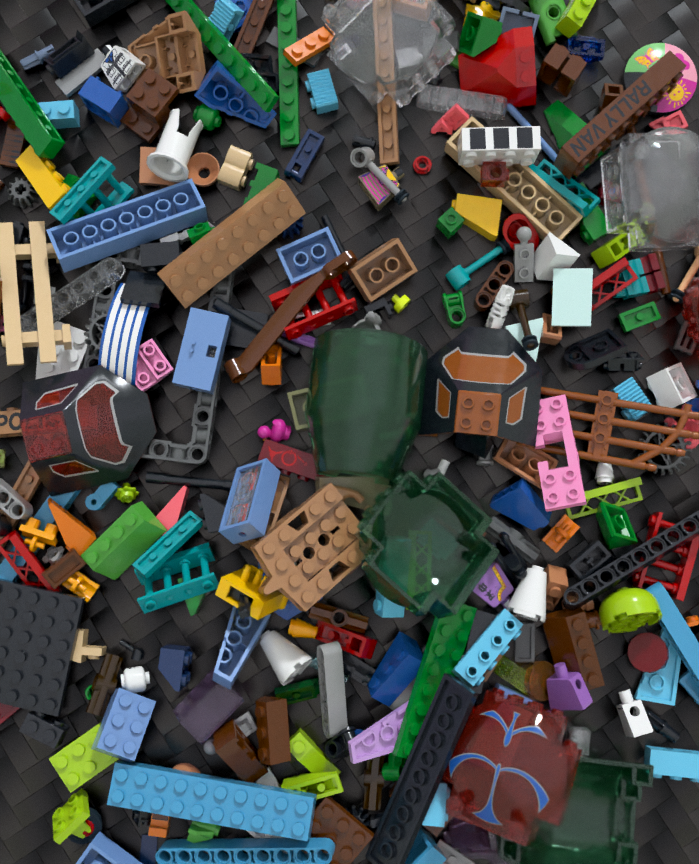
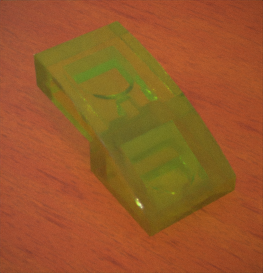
M504 655L493 670L495 674L526 695L538 679Z

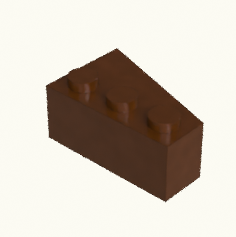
M233 719L213 733L214 741L212 743L215 752L236 773L240 781L254 783L268 773L267 765L260 763L257 749Z

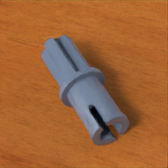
M50 44L39 51L35 50V53L21 59L20 63L23 69L28 70L40 63L43 65L45 61L43 58H49L48 56L55 51L54 47Z

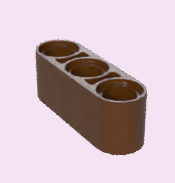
M501 261L482 286L473 302V306L477 311L484 312L489 309L501 286L507 283L514 271L511 262ZM500 268H505V269H507L508 274H507V275L502 274L499 269H500ZM489 283H495L498 289L492 290L489 287ZM478 299H486L487 305H481Z

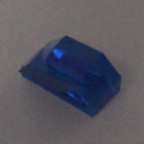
M582 35L571 36L567 39V49L570 51L569 54L578 55L587 63L602 61L606 39H596L592 36Z

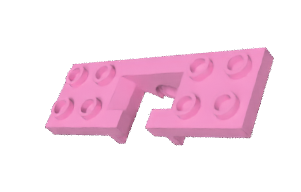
M565 394L541 399L539 405L535 449L545 448L547 444L564 441L568 466L549 469L547 461L537 463L546 512L587 504L580 471L579 455Z

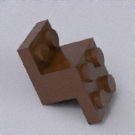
M148 68L126 95L131 107L121 118V124L151 144L163 129L162 127L165 122L167 123L170 113L168 106L180 92L179 89Z

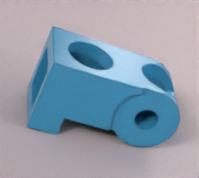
M116 482L100 485L94 494L87 496L85 500L86 507L94 511L102 510L115 496L114 494L117 492V489L122 487Z

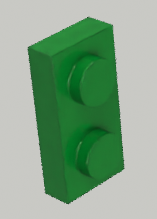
M654 301L617 316L624 333L661 319Z

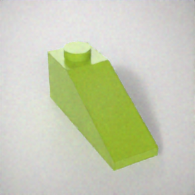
M636 223L590 254L599 269H602L614 263L645 241L647 236L640 224Z
M301 728L290 737L291 754L311 773L338 771V774L341 773V770Z
M338 771L296 775L284 779L280 787L317 794V799L344 792Z

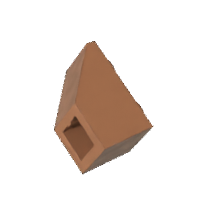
M548 564L544 570L547 573L546 609L553 611L568 588V578L565 568Z

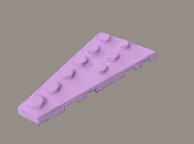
M409 700L348 741L350 761L353 764L393 752Z

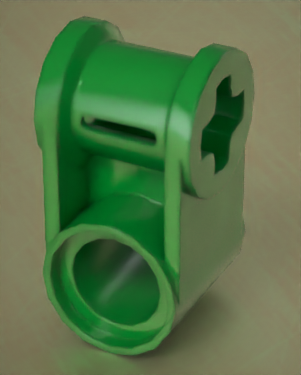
M459 290L457 293L447 295L442 293L447 323L451 328L458 329L463 326L466 318L462 291ZM453 315H458V316H460V317H461V321H459V322L454 321V320L452 319V316H453Z

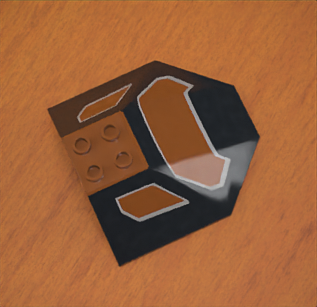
M469 326L427 360L418 435L438 437V434L464 433L494 436L516 442L517 446L535 447L543 370L528 352L523 349L522 345L509 330Z

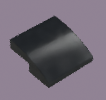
M240 53L267 84L278 93L279 77L278 73L273 72L271 55Z

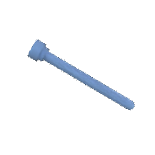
M511 103L506 105V110L521 126H531ZM541 137V149L554 162L557 157L556 152Z

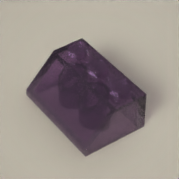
M215 667L173 710L180 724L201 745L245 701L234 684L229 690L212 680Z

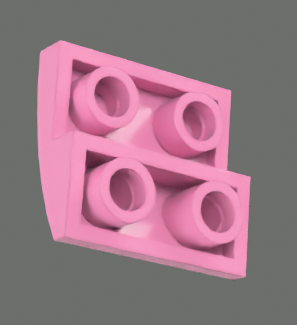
M152 338L139 346L135 386L145 392L174 370Z

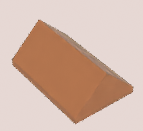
M503 439L493 455V460L541 490L537 463L547 461L549 469H554L559 462L540 449L517 446L516 442Z

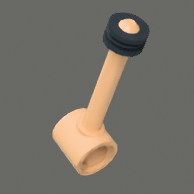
M699 242L694 249V256L696 258L678 289H673L669 295V298L676 303H683L687 296L684 292L699 269Z

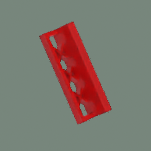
M625 257L593 279L592 294L599 295L598 302L592 305V311L639 279ZM627 269L632 278L627 282L618 281L619 274ZM615 283L614 291L603 293V285Z
M16 529L0 539V552L26 585L44 586L48 590L62 592L59 586L54 589L42 576L41 573L46 569L35 554L29 551V546L24 543L23 538ZM10 540L15 546V551L5 550L2 544ZM16 555L22 556L27 562L26 567L17 566L15 563ZM28 571H34L38 576V582L27 579Z

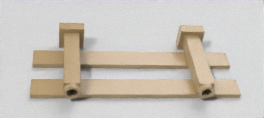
M44 221L29 222L30 244H15L13 222L0 223V276L2 280L5 335H1L2 347H6L7 366L24 365L23 348L39 347L41 364L57 363L56 345H64V350L72 349L70 324H62V330H54L48 259L56 258V263L60 262L52 243H46ZM32 259L38 331L21 332L16 260Z

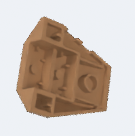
M184 10L168 15L162 23L156 24L150 32L141 35L127 46L128 51L146 65L133 83L134 85L145 71L150 68L176 86L180 91L179 93L184 94L199 89L206 74L201 34L187 11Z

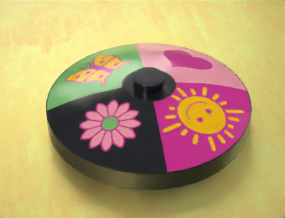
M651 43L639 48L629 58L623 70L622 85L625 91L669 50L686 65L682 72L684 76L676 83L677 87L670 94L665 93L663 100L657 106L653 104L650 107L649 115L665 116L681 110L690 101L697 87V71L692 59L682 49L668 43Z

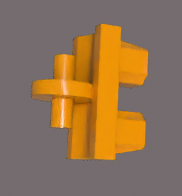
M30 517L25 525L21 524L19 531H22V536L27 537L24 543L30 545L29 551L35 552L37 548L44 549V543L56 547L58 527L47 523L44 531L38 530L41 524L40 520Z
M77 571L62 583L64 587L77 596L84 597L86 602L91 600L100 587L99 584L80 571Z

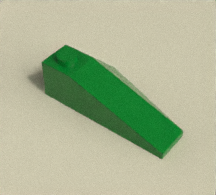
M559 100L555 101L543 112L549 128L555 136L558 149H561L567 141L587 124ZM601 151V152L598 154V158H597L594 162H596V161H597L601 156H603L606 152L603 153V152ZM589 164L585 165V166H584L585 170H586L587 168H589L591 165H589Z

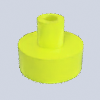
M395 294L391 298L395 303L393 308L398 314L411 301L406 295L400 298Z

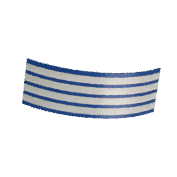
M120 283L106 317L98 365L103 366L135 386L139 346L150 307L121 303L120 297L125 284ZM104 383L98 384L100 389L113 391Z

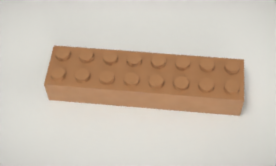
M277 178L160 270L157 275L186 309L306 212L287 183Z

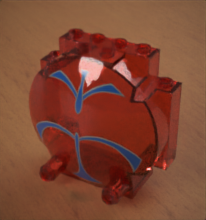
M493 687V690H486L482 704L477 707L473 706L441 779L453 784L451 797L446 801V814L527 847L535 841L540 820L556 826L562 824L582 749L577 747L578 743L566 739L565 742H562L569 718L564 716V711L552 708L551 711L544 709V704L535 701H528L527 703L524 702V697L515 694H508L507 696L504 695V690Z

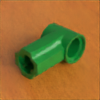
M389 753L388 762L384 763L382 768L383 778L386 781H398L406 759Z

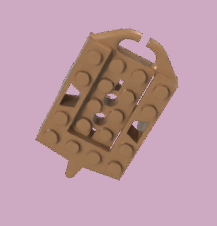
M330 482L325 484L300 506L289 511L275 523V527L250 547L267 576L259 587L258 592L260 594H270L279 590L300 611L306 612L380 546V543L377 541L376 515L371 505L369 504L364 508L368 521L365 525H362L344 501L346 498H354L360 504L365 498L356 490L336 486ZM300 515L302 525L296 530L287 525ZM336 529V532L332 535L331 531ZM320 535L325 537V544L323 546L318 542ZM305 548H308L311 553L308 559L303 555ZM296 561H299V564L295 566L294 563ZM335 564L341 566L333 572L329 570Z

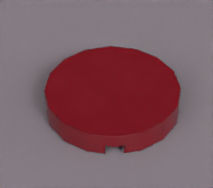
M641 633L631 640L628 646V657L632 665L638 670L654 673L666 665L669 658V650L661 637L653 633Z

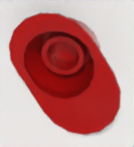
M520 213L509 216L504 221L502 227V234L507 243L514 251V243H520L516 235L520 227L526 226L532 231V236L528 243H534L535 251L539 244V236L528 218Z

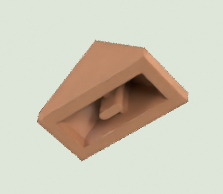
M543 313L542 318L544 322L540 342L556 345L562 339V327H552V315Z

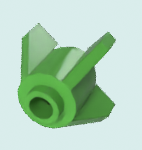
M192 821L188 830L187 841L197 843L211 840L214 836L218 837L221 826Z

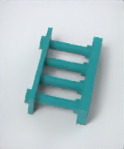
M100 156L49 213L65 225L67 222L75 220L73 215L80 208L89 215L126 202L135 190L123 181L119 184L112 175V172L116 169L115 166ZM105 180L114 188L108 197L99 189ZM92 194L102 203L95 211L86 203Z
M209 542L173 554L148 579L145 578L143 580L134 569L141 585L145 586V596L137 598V602L144 614L218 588L219 582L214 572L210 573L208 565L209 562L215 561V555ZM201 565L202 576L191 580L190 569ZM182 572L183 583L172 586L171 575ZM163 578L164 589L153 593L152 582Z

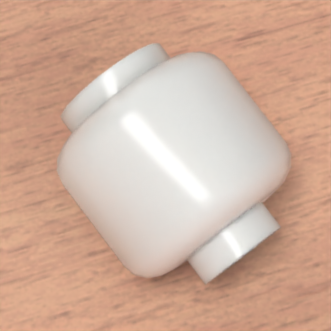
M142 666L126 668L123 674H120L122 689L133 693L143 692L146 690V684H150L149 671L145 672Z

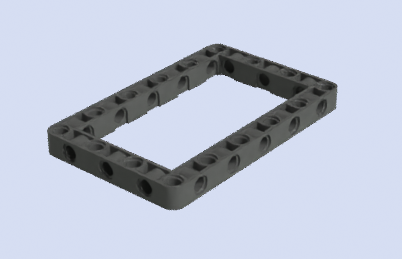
M137 246L117 253L115 258L110 259L106 257L100 260L91 316L93 320L96 319L94 313L102 315V309L108 313L115 292L121 283L123 268L143 270L141 267L140 247ZM235 270L213 286V291L210 292L208 311L223 314L212 307L217 297L231 305ZM111 288V293L104 295V291ZM97 332V342H98V344H99V342H100L99 339L101 338V335H102L101 332ZM87 344L84 368L92 367L99 359V355L95 356L93 354L94 350L90 351L88 349L90 344ZM210 349L209 357H215L216 349ZM223 358L214 394L198 391L197 404H194L191 425L193 427L191 442L179 444L172 441L152 439L141 458L193 465H203L209 460ZM96 384L78 400L88 401L89 399H94V405L97 406V429L81 430L82 436L88 437L87 444L91 445V442L97 443L108 449L110 454L125 456L128 446L124 450L119 449L120 441L117 434L107 435L98 433L105 389L98 388V384ZM202 413H208L209 417L205 422L199 420ZM163 445L165 448L164 453L157 455V448ZM198 450L203 452V457L200 460L194 458V454Z

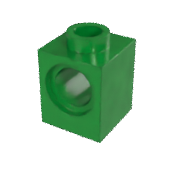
M450 207L438 218L436 227L450 239L462 228L464 219L453 207Z

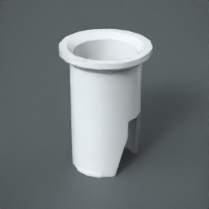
M179 108L170 111L154 153L148 155L146 161L148 168L155 175L164 180L177 183L183 182L188 178L189 170L187 165L200 131L203 129L202 121L199 120L189 132L188 137L177 132L179 127Z

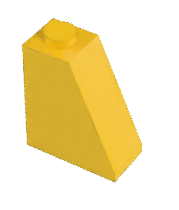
M457 193L456 200L452 199L451 207L464 219L463 224L490 241L495 242L498 235L502 199Z

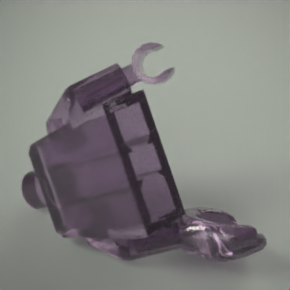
M484 795L481 801L476 799L463 802L460 809L448 822L449 831L443 833L444 841L447 844H451L453 849L460 850L462 855L471 859H485L491 864H514L510 853L487 849L491 848L487 823L472 813L481 811L486 806L485 802L488 801L489 795Z

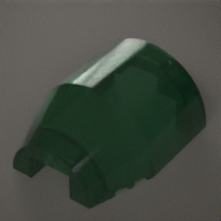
M365 328L332 330L319 335L315 339L305 419H307L316 474L336 477L341 472L375 478L374 483L394 486L421 429L428 352L424 346L403 335Z
M563 755L514 767L532 776L548 795L549 801L539 813L538 797L532 784L517 773L503 771L496 804V818L502 825L495 824L496 848L500 859L511 864H637L638 844L634 841L636 801L641 802L642 786H653V765Z

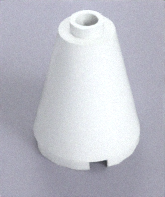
M532 565V568H527V575L521 579L507 605V611L511 613V610H513L516 616L533 621H538V618H541L540 621L545 622L547 573L543 571L544 568Z
M267 630L261 635L260 645L279 682L283 686L294 680L293 677L297 674L300 675L311 664L312 658L310 655L277 631Z

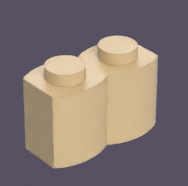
M231 145L218 174V183L240 191L241 187L244 188L248 179L246 174L248 170H252L255 162L252 153Z

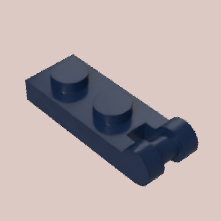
M308 128L288 163L284 175L287 177L291 176L295 178V181L301 183L325 141V137ZM296 165L300 167L299 172L294 170Z

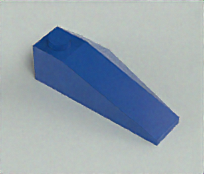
M218 60L206 74L199 89L194 94L196 98L209 108L223 111L230 116L239 117L246 122L266 128L277 114L273 109L270 112H265Z

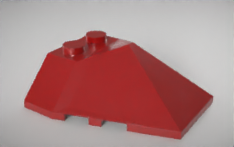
M532 26L513 28L501 34L495 44L475 57L465 53L458 55L460 92L462 95L506 105L511 103L515 107L536 105L535 48Z

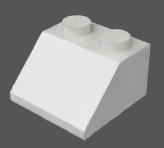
M681 362L646 378L648 388L653 392L658 406L674 408L698 396Z

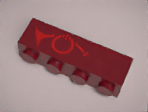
M265 439L258 461L267 458L276 468L280 469L282 474L290 476L293 473L298 475L297 479L306 482L309 479L315 481V476H335L339 465L336 462Z

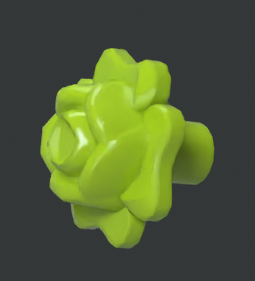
M124 483L123 488H118L114 495L121 502L130 503L136 499L139 492L136 491L135 487H130L129 483Z

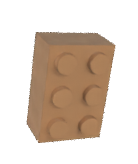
M392 238L357 261L355 265L346 271L364 300L372 302L418 270L399 238Z

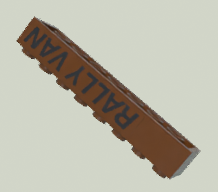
M669 50L561 147L553 165L568 180L574 175L578 177L585 170V165H591L598 158V154L601 151L604 153L610 148L611 142L614 139L618 141L624 135L625 129H631L638 122L637 119L640 116L644 117L649 113L650 107L653 104L657 106L663 100L665 93L670 94L677 87L676 83L684 76L682 72L686 65Z

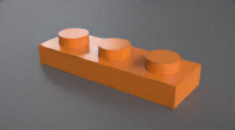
M323 26L285 48L283 55L296 67L335 44L336 38Z

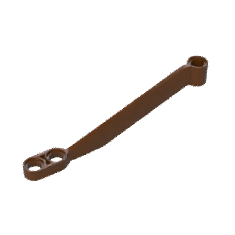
M352 250L343 252L325 264L318 273L293 289L241 356L232 358L224 364L223 367L232 383L235 384L243 381L247 374L255 369L283 334L284 328L292 323L324 281L334 279L355 265L357 257Z

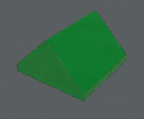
M603 501L600 502L596 518L608 550L638 543L625 508Z

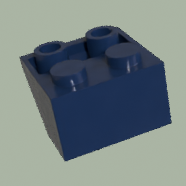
M167 644L160 649L158 669L173 689L178 692L190 682L191 672L188 671L189 664H192L193 652H190L191 646Z

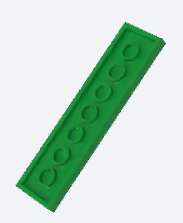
M441 597L394 746L393 755L405 759L408 758L444 673L451 674L453 677L456 676L451 671L464 653L477 608Z

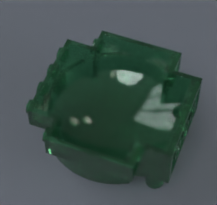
M410 470L403 474L400 472L393 479L394 485L391 488L388 487L384 492L381 491L374 498L375 504L372 507L369 506L362 513L364 518L356 526L358 530L354 535L359 538V549L364 554L361 559V568L381 595L397 605L406 607L416 617L425 615L428 611L438 619L454 616L500 553L494 545L482 536L493 520L440 472L434 475L429 474L423 481Z

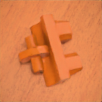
M564 514L541 540L557 553L580 527Z

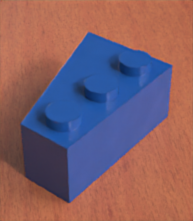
M401 631L398 632L367 684L372 698L390 707L414 680L423 657L416 640Z

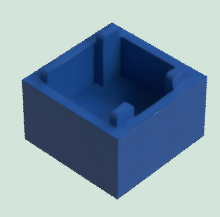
M90 75L78 93L89 111L116 128L120 127L121 118L129 110L128 102L125 101L122 91L119 90L117 92L101 82L98 76L95 78Z

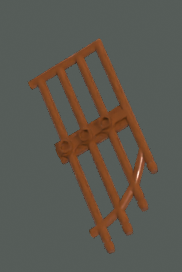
M541 387V394L559 396L565 394L567 399L596 403L594 414L569 410L570 418L593 422L591 433L573 430L574 438L589 441L587 452L578 451L579 459L656 471L657 465L647 464L646 461L661 453L684 457L685 450L669 446L678 437L699 439V432L683 430L688 419L699 420V412L691 411L693 406L691 404H684V408L681 410L617 399L618 393L599 390L598 396ZM616 407L680 418L676 427L672 428L614 418ZM612 426H619L669 436L660 445L611 437ZM609 444L648 451L632 460L607 456ZM545 445V448L540 449L546 453L567 456L565 448Z

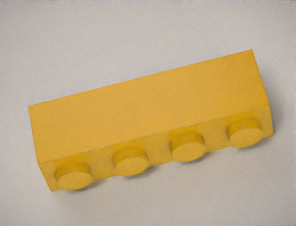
M31 145L16 159V163L48 209L52 210L71 189L63 182L64 177L55 171L56 166L47 158L37 156Z

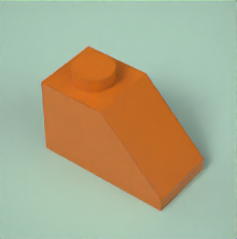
M274 344L261 360L262 385H281L282 348L278 344Z

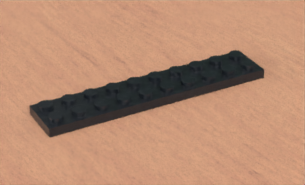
M444 673L365 855L372 864H405L479 695L451 674Z

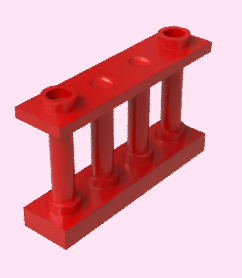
M342 274L334 279L324 281L316 291L315 295L323 311L313 315L308 304H306L302 309L306 319L296 323L293 320L289 326L284 328L288 341L299 338L301 335L341 317L351 315L358 310L355 298L353 297L348 300L339 284L343 279ZM306 280L269 295L274 311H277L293 289ZM333 287L341 303L330 308L322 291Z
M653 512V515H650L648 520L649 530L645 542L657 535L659 527L668 529L675 524L661 520L662 512ZM684 527L686 531L693 532L691 527ZM699 536L673 551L681 556L680 563L677 565L660 559L651 564L674 572L676 577L672 584L646 576L648 568L646 567L632 576L633 586L642 588L643 583L653 585L659 581L669 591L672 599L684 601L699 548Z

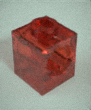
M483 161L480 169V187H504L505 182L509 180V169H506V162ZM491 172H497L499 177H493Z

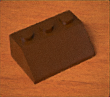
M262 696L255 701L256 735L258 738V757L260 763L275 765L291 761L287 699Z

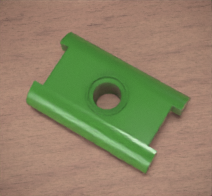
M527 0L532 13L540 15L537 25L545 45L554 44L556 37L564 35L555 28L566 9L564 0Z

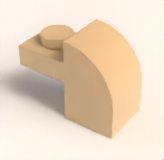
M79 629L72 661L77 663L85 662L87 655L88 659H100V656L106 654L107 646L87 645L89 629Z

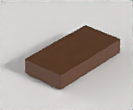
M72 548L41 574L56 589L87 563Z

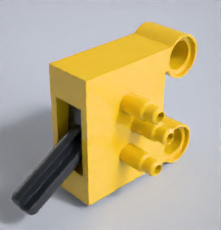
M248 564L237 571L221 577L215 593L216 596L238 608V614L241 619L251 616L259 620L278 609H284L288 602V598L279 590L270 594H260L258 589L267 576L264 575L263 577L264 571L261 568L258 569Z

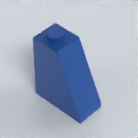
M524 478L494 494L490 502L492 509L533 531L538 528H544L550 522L552 511L546 512L544 502Z

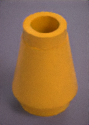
M299 618L296 620L291 619L288 634L297 638H316L318 627Z

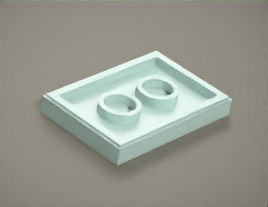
M593 268L553 269L552 327H591Z

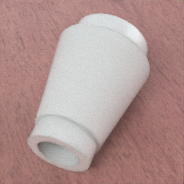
M598 462L595 474L597 484H613L612 464Z

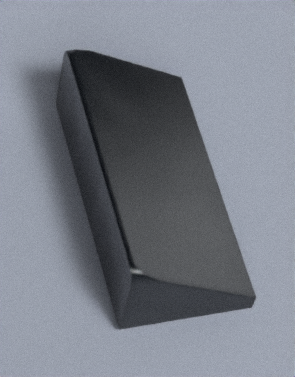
M456 433L455 447L486 459L494 443L492 439L484 435Z

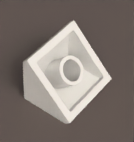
M549 232L534 252V273L538 280L553 281V269L570 268L580 254Z

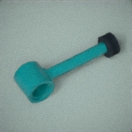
M504 238L496 243L497 247L467 268L464 269L461 265H457L445 275L456 291L462 289L471 281L469 277L471 273L499 254L506 255L511 251L510 245Z

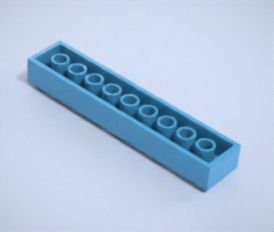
M120 760L114 764L107 805L308 841L312 832L317 794Z

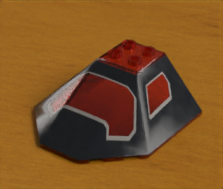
M101 365L23 382L20 426L29 462L50 496L128 479L146 451L147 446L157 433L148 394Z

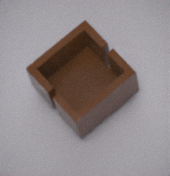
M555 43L543 60L536 78L551 86L558 74H562L553 89L568 97L579 81L587 62L578 55L569 54L570 51L565 46Z

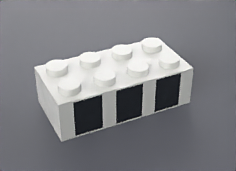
M540 126L461 128L457 143L458 165H463L464 167H473L474 165L490 167L494 164H501L502 166H511L513 164L531 165L535 162L541 150Z

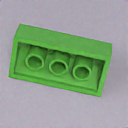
M141 501L131 505L81 557L93 571L116 580L167 529Z

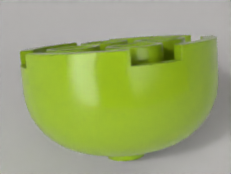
M619 588L616 592L608 595L602 601L599 608L603 631L608 629L609 633L635 631L646 623L651 626L663 617L655 596L641 588Z

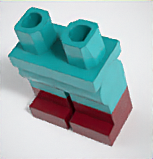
M656 253L628 261L639 279L613 298L623 297V300L657 293L666 287L662 272L658 271L660 266ZM627 269L619 274L618 281L627 282L632 278Z

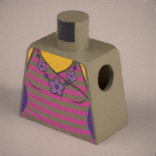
M386 165L379 166L378 168L400 189L398 180L405 176L403 170L397 167L390 171ZM371 171L358 176L359 186L377 211L381 210L395 196Z

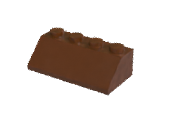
M581 607L574 611L565 608L546 614L545 622H542L553 664L565 662L568 672H579L588 690L604 686L585 611Z

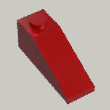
M317 621L316 627H318V632L315 639L324 643L338 641L343 651L360 658H372L377 640L343 627H336L330 623Z

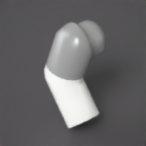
M441 459L437 468L424 471V478L428 479V481L442 479L450 462Z

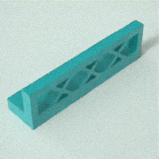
M543 159L538 166H535L533 163L529 166L531 170L584 218L601 202L599 197L574 179L568 180L547 160ZM545 166L550 169V175L542 171ZM555 178L564 179V185L556 181ZM569 188L578 189V195L571 192ZM583 198H590L593 202L589 205Z
M192 511L187 512L132 564L138 575L143 580L145 578L148 579L203 526L202 519Z

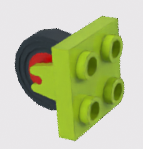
M82 788L77 793L72 794L68 801L62 807H59L52 816L53 838L59 845L67 837L76 844L89 843L102 829L101 815L97 810L89 808L88 794Z

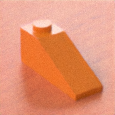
M49 498L47 500L48 506L66 544V549L70 551L74 548L81 556L97 539L95 532L52 498Z

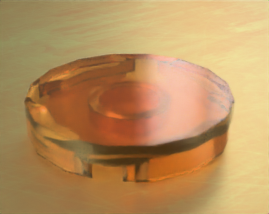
M542 660L533 662L535 664L529 666L526 671L525 689L528 690L530 698L537 701H546L549 699L546 681L556 672L551 663Z

